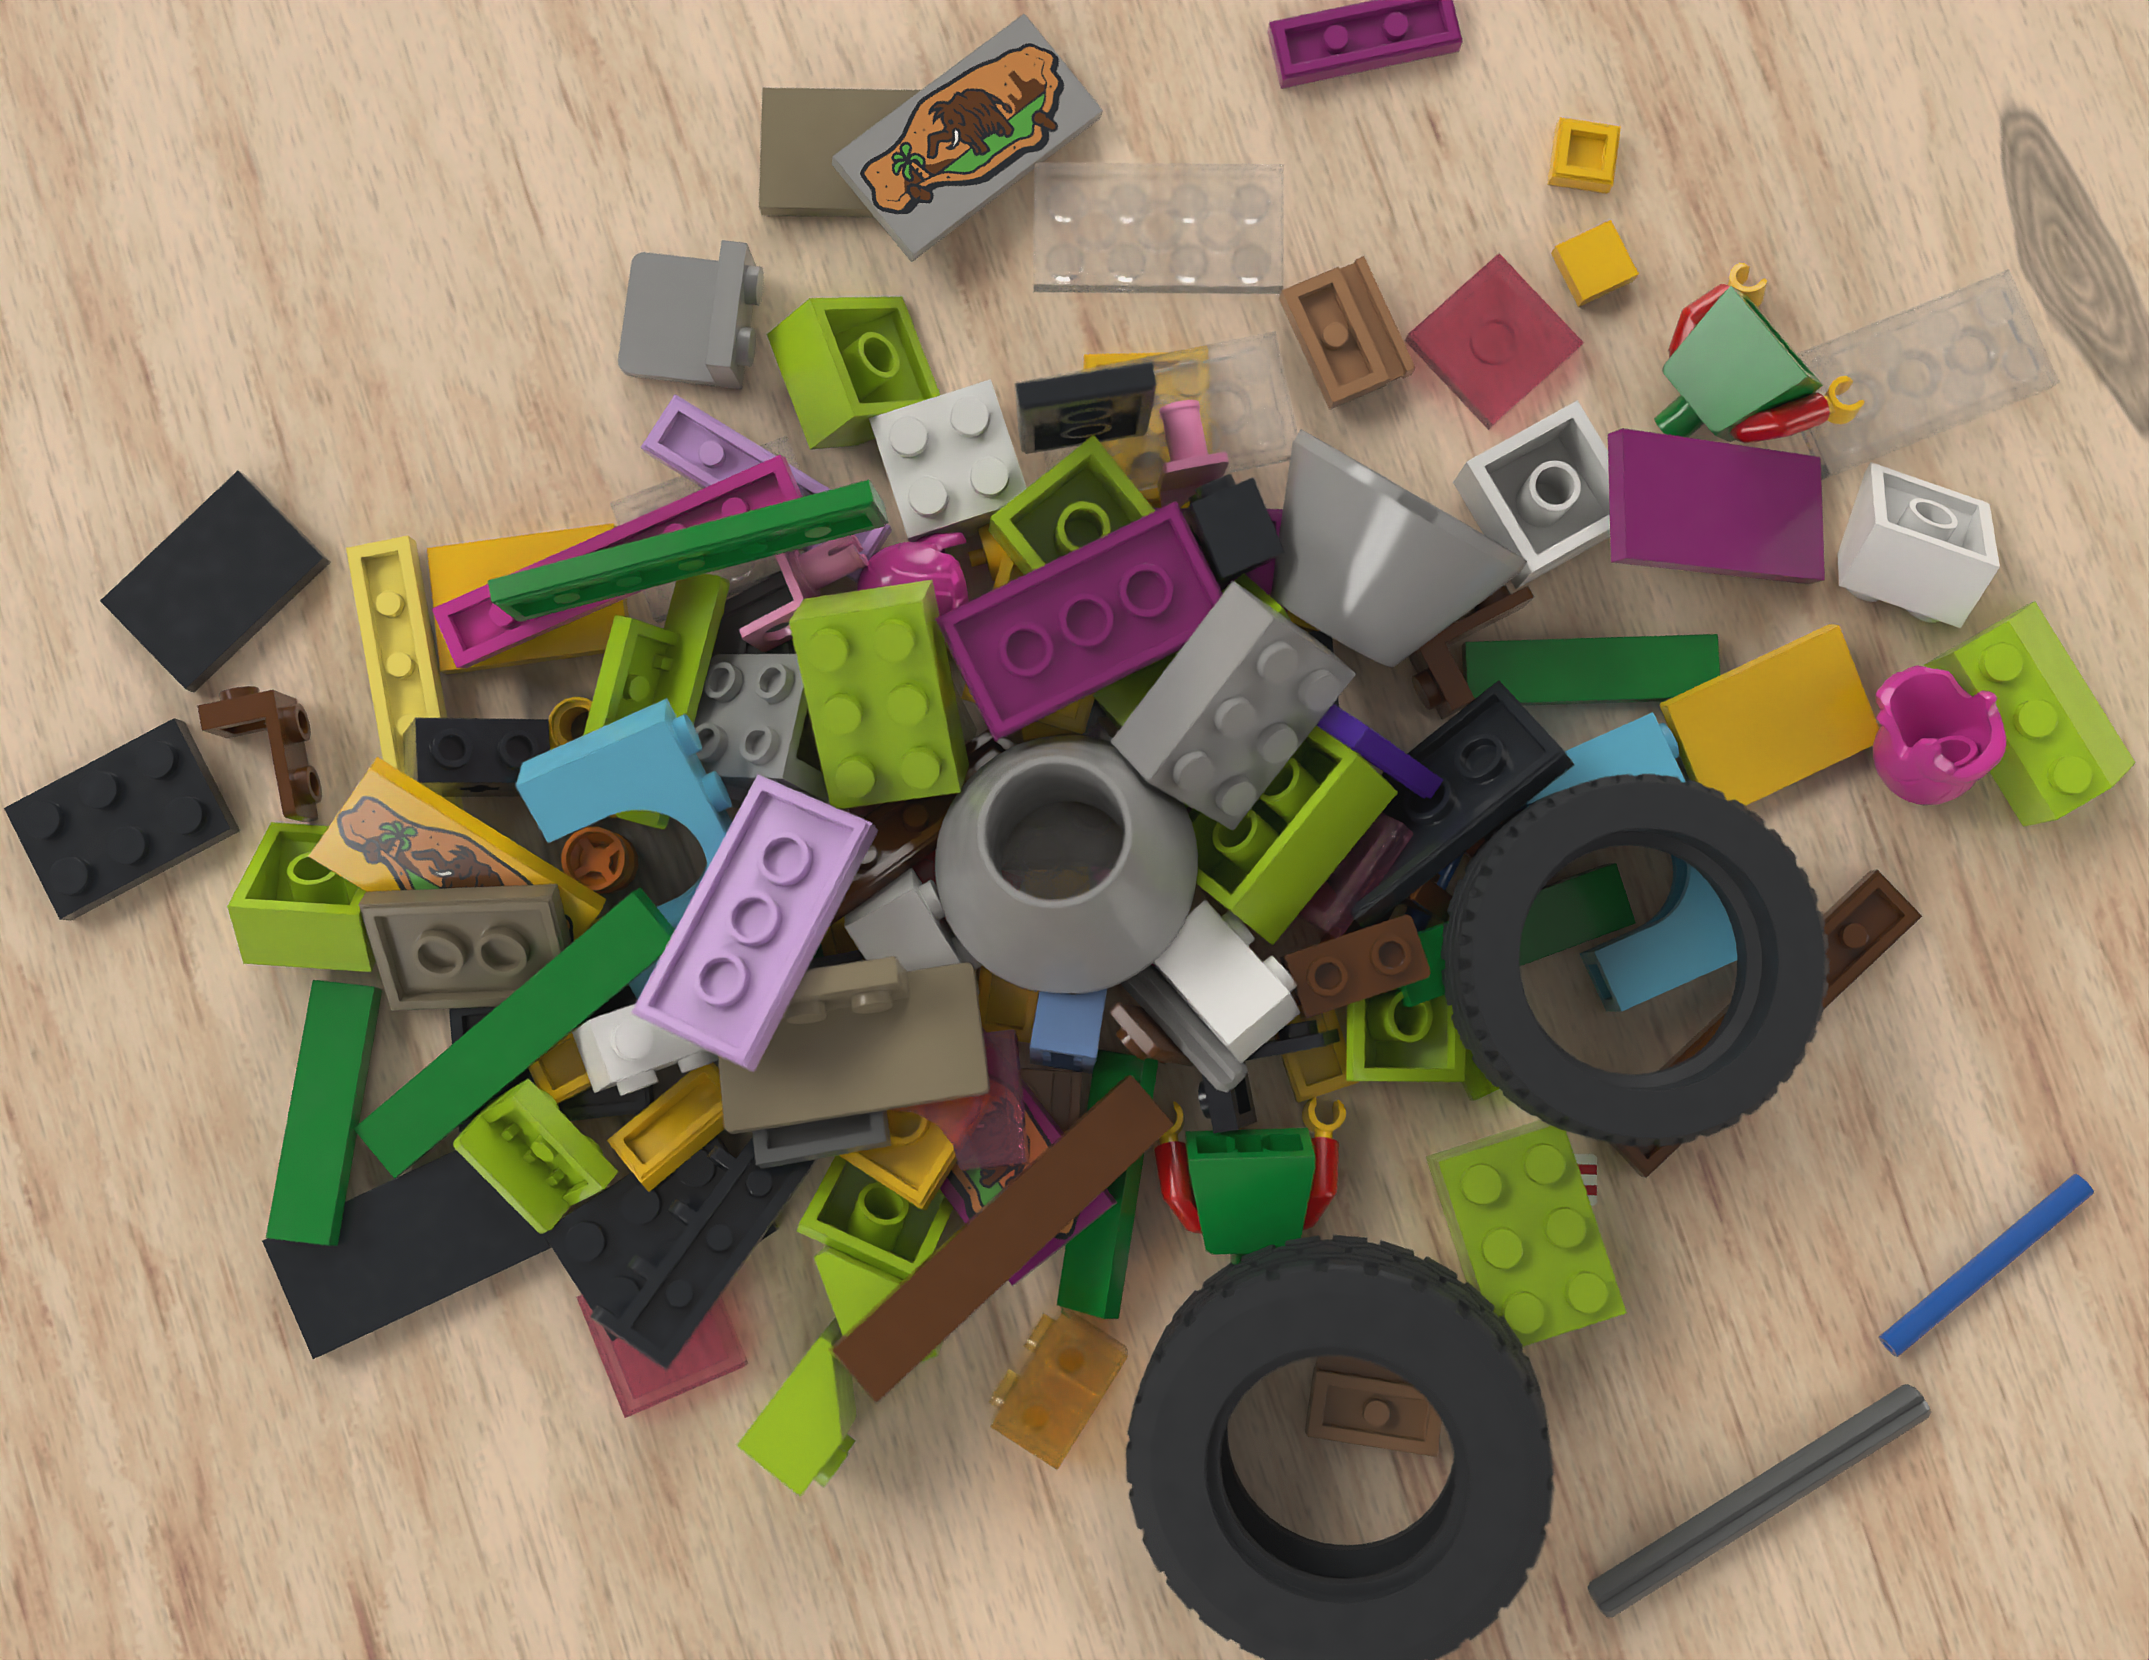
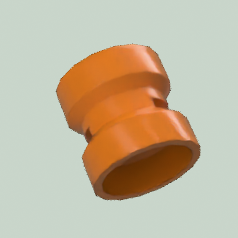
M585 827L573 833L565 842L561 853V864L565 874L592 891L600 894H614L625 889L634 880L638 870V854L633 844L624 836L601 827ZM611 857H613V864H612V866H611V868H610V865H611Z

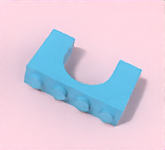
M668 699L523 762L516 783L519 793L548 843L610 815L628 810H650L663 813L685 825L701 844L707 862L701 876L687 892L657 907L675 930L732 824L726 811L732 804L721 777L716 771L706 773L696 754L702 751V745L695 727L686 714L679 717L675 715ZM660 959L629 984L637 999L641 996Z
M1653 712L1566 750L1565 752L1575 765L1516 812L1524 810L1529 804L1545 796L1603 777L1631 774L1632 776L1656 774L1678 777L1681 782H1686L1675 760L1679 757L1677 741L1665 723L1658 724ZM1671 855L1673 865L1671 889L1664 905L1652 919L1636 929L1580 953L1606 1012L1625 1011L1737 960L1736 941L1732 925L1722 902L1707 880L1694 867L1680 858Z

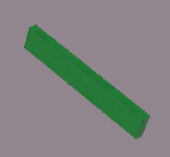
M865 480L488 580L492 603L516 621L522 622L881 528L889 523L883 500L870 480Z
M641 888L633 891L354 1127V1131L393 1178L401 1175L660 959L675 929Z

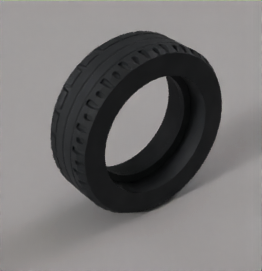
M1631 774L1603 777L1558 791L1529 804L1524 810L1518 811L1492 833L1493 836L1489 841H1484L1473 858L1470 859L1464 869L1466 872L1464 879L1458 880L1454 889V894L1447 913L1450 915L1449 923L1444 924L1441 959L1445 960L1446 968L1441 972L1445 989L1444 994L1447 1005L1452 1006L1454 1012L1451 1016L1454 1027L1457 1029L1465 1049L1471 1050L1473 1062L1493 1086L1499 1087L1507 1099L1528 1114L1536 1116L1543 1122L1559 1129L1614 1144L1647 1147L1648 1145L1669 1146L1695 1141L1699 1135L1708 1137L1739 1123L1743 1114H1753L1764 1102L1769 1101L1777 1093L1779 1083H1786L1793 1075L1795 1067L1800 1065L1806 1055V1044L1813 1041L1817 1032L1815 1028L1821 1020L1824 1010L1822 999L1827 996L1828 983L1826 979L1827 974H1829V960L1826 958V950L1829 947L1828 938L1824 933L1823 927L1825 922L1822 912H1819L1817 909L1818 898L1815 890L1810 886L1808 882L1809 877L1804 868L1797 866L1796 856L1793 851L1784 844L1781 836L1774 829L1767 830L1764 820L1760 816L1748 810L1745 805L1736 799L1728 801L1723 792L1714 788H1708L1701 783L1691 780L1681 782L1678 777L1668 775L1640 774L1632 776ZM1641 846L1669 853L1690 864L1707 880L1718 895L1731 922L1736 941L1737 975L1730 1006L1716 1033L1692 1057L1675 1066L1656 1072L1644 1074L1608 1072L1592 1067L1567 1053L1555 1043L1537 1021L1529 1006L1521 980L1519 964L1521 935L1526 917L1536 897L1547 882L1566 865L1585 854L1607 847Z

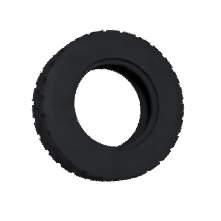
M1320 1235L1286 1240L1285 1246L1278 1248L1274 1244L1242 1256L1241 1263L1239 1264L1229 1263L1204 1281L1202 1289L1199 1291L1194 1290L1173 1315L1171 1323L1165 1327L1139 1385L1127 1432L1129 1441L1126 1445L1127 1482L1131 1483L1133 1487L1130 1488L1128 1495L1138 1529H1143L1144 1536L1142 1541L1159 1572L1164 1571L1167 1577V1585L1189 1610L1194 1609L1200 1615V1621L1225 1640L1229 1641L1232 1639L1240 1644V1649L1263 1660H1437L1461 1648V1643L1467 1638L1469 1640L1476 1638L1499 1618V1610L1502 1607L1508 1608L1527 1582V1569L1535 1567L1547 1534L1544 1527L1550 1523L1554 1469L1546 1410L1541 1396L1540 1385L1529 1357L1525 1356L1522 1352L1523 1346L1504 1317L1497 1316L1493 1312L1494 1305L1469 1282L1463 1284L1457 1280V1273L1427 1256L1424 1260L1414 1256V1250L1382 1240L1378 1245L1368 1243L1366 1237L1333 1235L1332 1240H1321ZM1320 1356L1357 1358L1382 1366L1399 1375L1413 1385L1433 1406L1443 1422L1453 1448L1454 1458L1451 1471L1439 1497L1431 1508L1408 1528L1393 1536L1371 1543L1357 1545L1323 1543L1308 1539L1283 1527L1269 1517L1250 1497L1235 1470L1230 1453L1228 1420L1242 1397L1258 1381L1282 1366L1302 1359Z

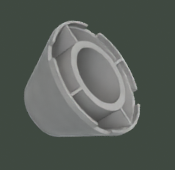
M1302 429L1295 440H1293L1279 540L1284 553L1276 557L1270 596L1302 620L1353 650L1393 668L1521 573L1526 565L1527 560Z
M1056 735L1026 741L998 754L980 767L967 780L961 792L957 793L952 801L940 829L935 853V876L940 903L946 919L959 941L990 972L1009 983L1035 992L1076 993V995L1092 993L1120 984L1139 974L1168 948L1179 933L1193 902L1198 873L1196 837L1184 803L1148 783L1110 741L1081 735ZM1062 801L1081 802L1102 810L1120 826L1125 834V840L1117 864L1104 881L1085 894L1066 900L1037 899L1017 891L1002 877V856L1011 832L1025 816L1039 807Z

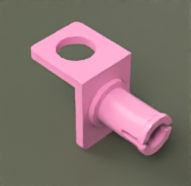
M1197 400L1173 402L1163 406L1159 411L1160 418L1163 420L1171 461L1163 464L1157 484L1162 508L1175 501L1179 508H1181L1185 503L1189 502V497L1196 494L1195 489L1223 477L1229 463L1227 452L1208 455L1199 412L1200 404Z
M855 534L824 542L803 554H800L797 549L775 555L794 601L740 628L739 632L742 639L762 652L770 651L793 639L790 624L780 630L766 632L774 626L789 622L803 599L819 597L821 588L860 568L863 569L868 566L866 555L864 553L859 554L863 548Z

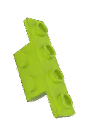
M701 574L676 581L664 629L634 618L614 616L584 735L665 699H668L677 717L686 714L694 725L719 625L724 613L730 587L728 579L718 575ZM628 810L616 813L618 818L659 829L667 827L670 817L650 810Z

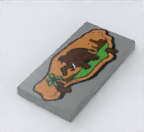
M1023 14L833 155L832 166L908 259L913 262L1098 121L1103 110L1029 18Z

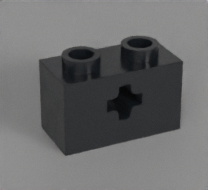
M1228 474L1195 489L1196 494L1188 498L1190 505L1183 512V516L1218 585L1239 577L1243 573L1246 574L1265 566L1284 553L1254 477L1236 484L1232 474Z
M414 718L403 733L404 772L441 797H522L516 787L522 763L550 751L548 719Z

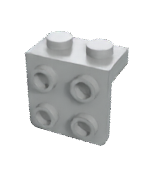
M722 240L719 261L641 252L634 256L631 262L618 356V365L624 374L630 377L742 389L745 366H752L755 355V329L750 328L753 305H760L764 285L763 268L756 266L748 244Z
M718 654L710 660L693 725L702 745V751L696 754L707 774L713 771L719 774L728 791L732 804L731 807L733 808L741 807L757 775L768 778L821 802H829L823 773L796 758L808 706L796 654Z

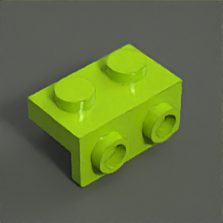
M530 1079L523 1081L491 1100L453 1143L454 1148L540 1234L551 1230L570 1206L604 1190L619 1172L604 1157L600 1146L590 1137L583 1135L562 1114L553 1097L547 1092L538 1089Z

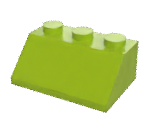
M2035 601L1924 664V667L1949 671L1957 683L1972 697L1980 691H1990L1996 695L1997 700L1995 703L2002 718L2006 735V751L2001 761L1989 772L2023 827L2060 819L2111 789L2136 763Z

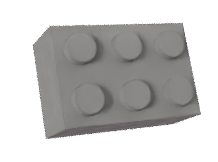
M1233 581L1117 732L1111 743L1148 783L1234 830L1356 673L1315 637Z

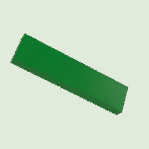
M1718 634L1465 642L1462 645L1463 677L1474 698L1476 699L1500 680L1523 706L1667 701L1720 676Z
M1616 863L1604 864L1543 887L1533 902L1525 920L1520 942V966L1636 924ZM1449 921L1417 932L1431 974L1428 978L1397 988L1398 991L1403 993L1404 998L1401 1001L1404 1007H1413L1445 995L1441 971L1446 967L1445 960L1441 959V946L1443 944L1444 924L1449 923Z
M320 980L312 981L266 1238L338 1246L357 1133L353 1128L360 1121L383 990L381 988Z
M1097 1049L1087 1111L1128 1075H1132L1153 1100L1159 1061L1151 1058L1141 1060L1135 1055ZM1144 1153L1107 1187V1190L1117 1203L1066 1244L1057 1306L1102 1319H1119Z

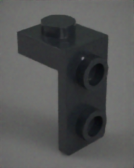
M1316 1020L1285 1025L1279 1031L1280 1039L1267 1041L1244 1060L1243 1063L1246 1065L1245 1061L1308 1050L1339 1042L1338 1028L1319 1032ZM1248 1072L1243 1080L1228 1092L1217 1090L1202 1074L1203 1081L1199 1083L1198 1087L1199 1103L1204 1116L1207 1119H1211L1213 1133L1238 1130L1258 1122Z

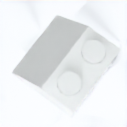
M1870 462L1864 473L1838 551L1839 586L1846 588L1851 594L1869 602L1881 600L1904 608L1912 616L1924 622L1936 623L1941 621L1961 628L2000 568L1990 504Z

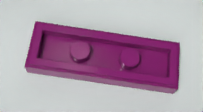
M1370 0L1271 21L1267 31L1281 89L1459 52L1463 43L1453 0Z

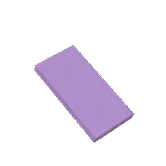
M757 775L631 1013L640 1019L754 1072L876 836L877 828L871 822Z

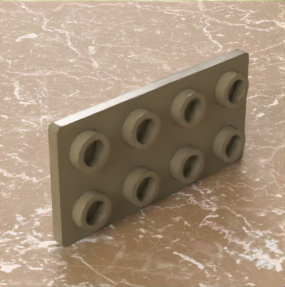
M892 956L806 970L754 1072L718 1056L724 1127L732 1134L985 1095L990 1090L976 973L973 965L969 962L907 972L899 960Z

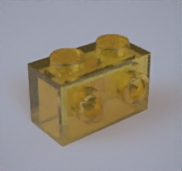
M1064 1307L1059 1308L1054 1318L1045 1313L1040 1316L1023 1344L1024 1348L1032 1352L1019 1374L1009 1368L1007 1369L988 1400L989 1404L997 1408L993 1414L990 1427L1056 1470L1062 1464L1128 1358L1126 1345L1072 1310Z

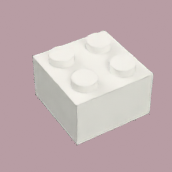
M991 379L869 418L909 542H916L918 539L934 533L961 532L965 538L979 534L978 528L990 523L992 515L1027 488Z
M1578 400L1468 460L1453 481L1482 533L1527 560L1521 573L1511 579L1516 589L1610 537L1608 450Z

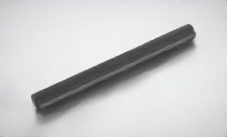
M1909 1384L1900 1386L1591 1581L1588 1585L1591 1598L1603 1615L1607 1618H1613L1928 1419L1931 1410L1927 1401L1915 1387Z

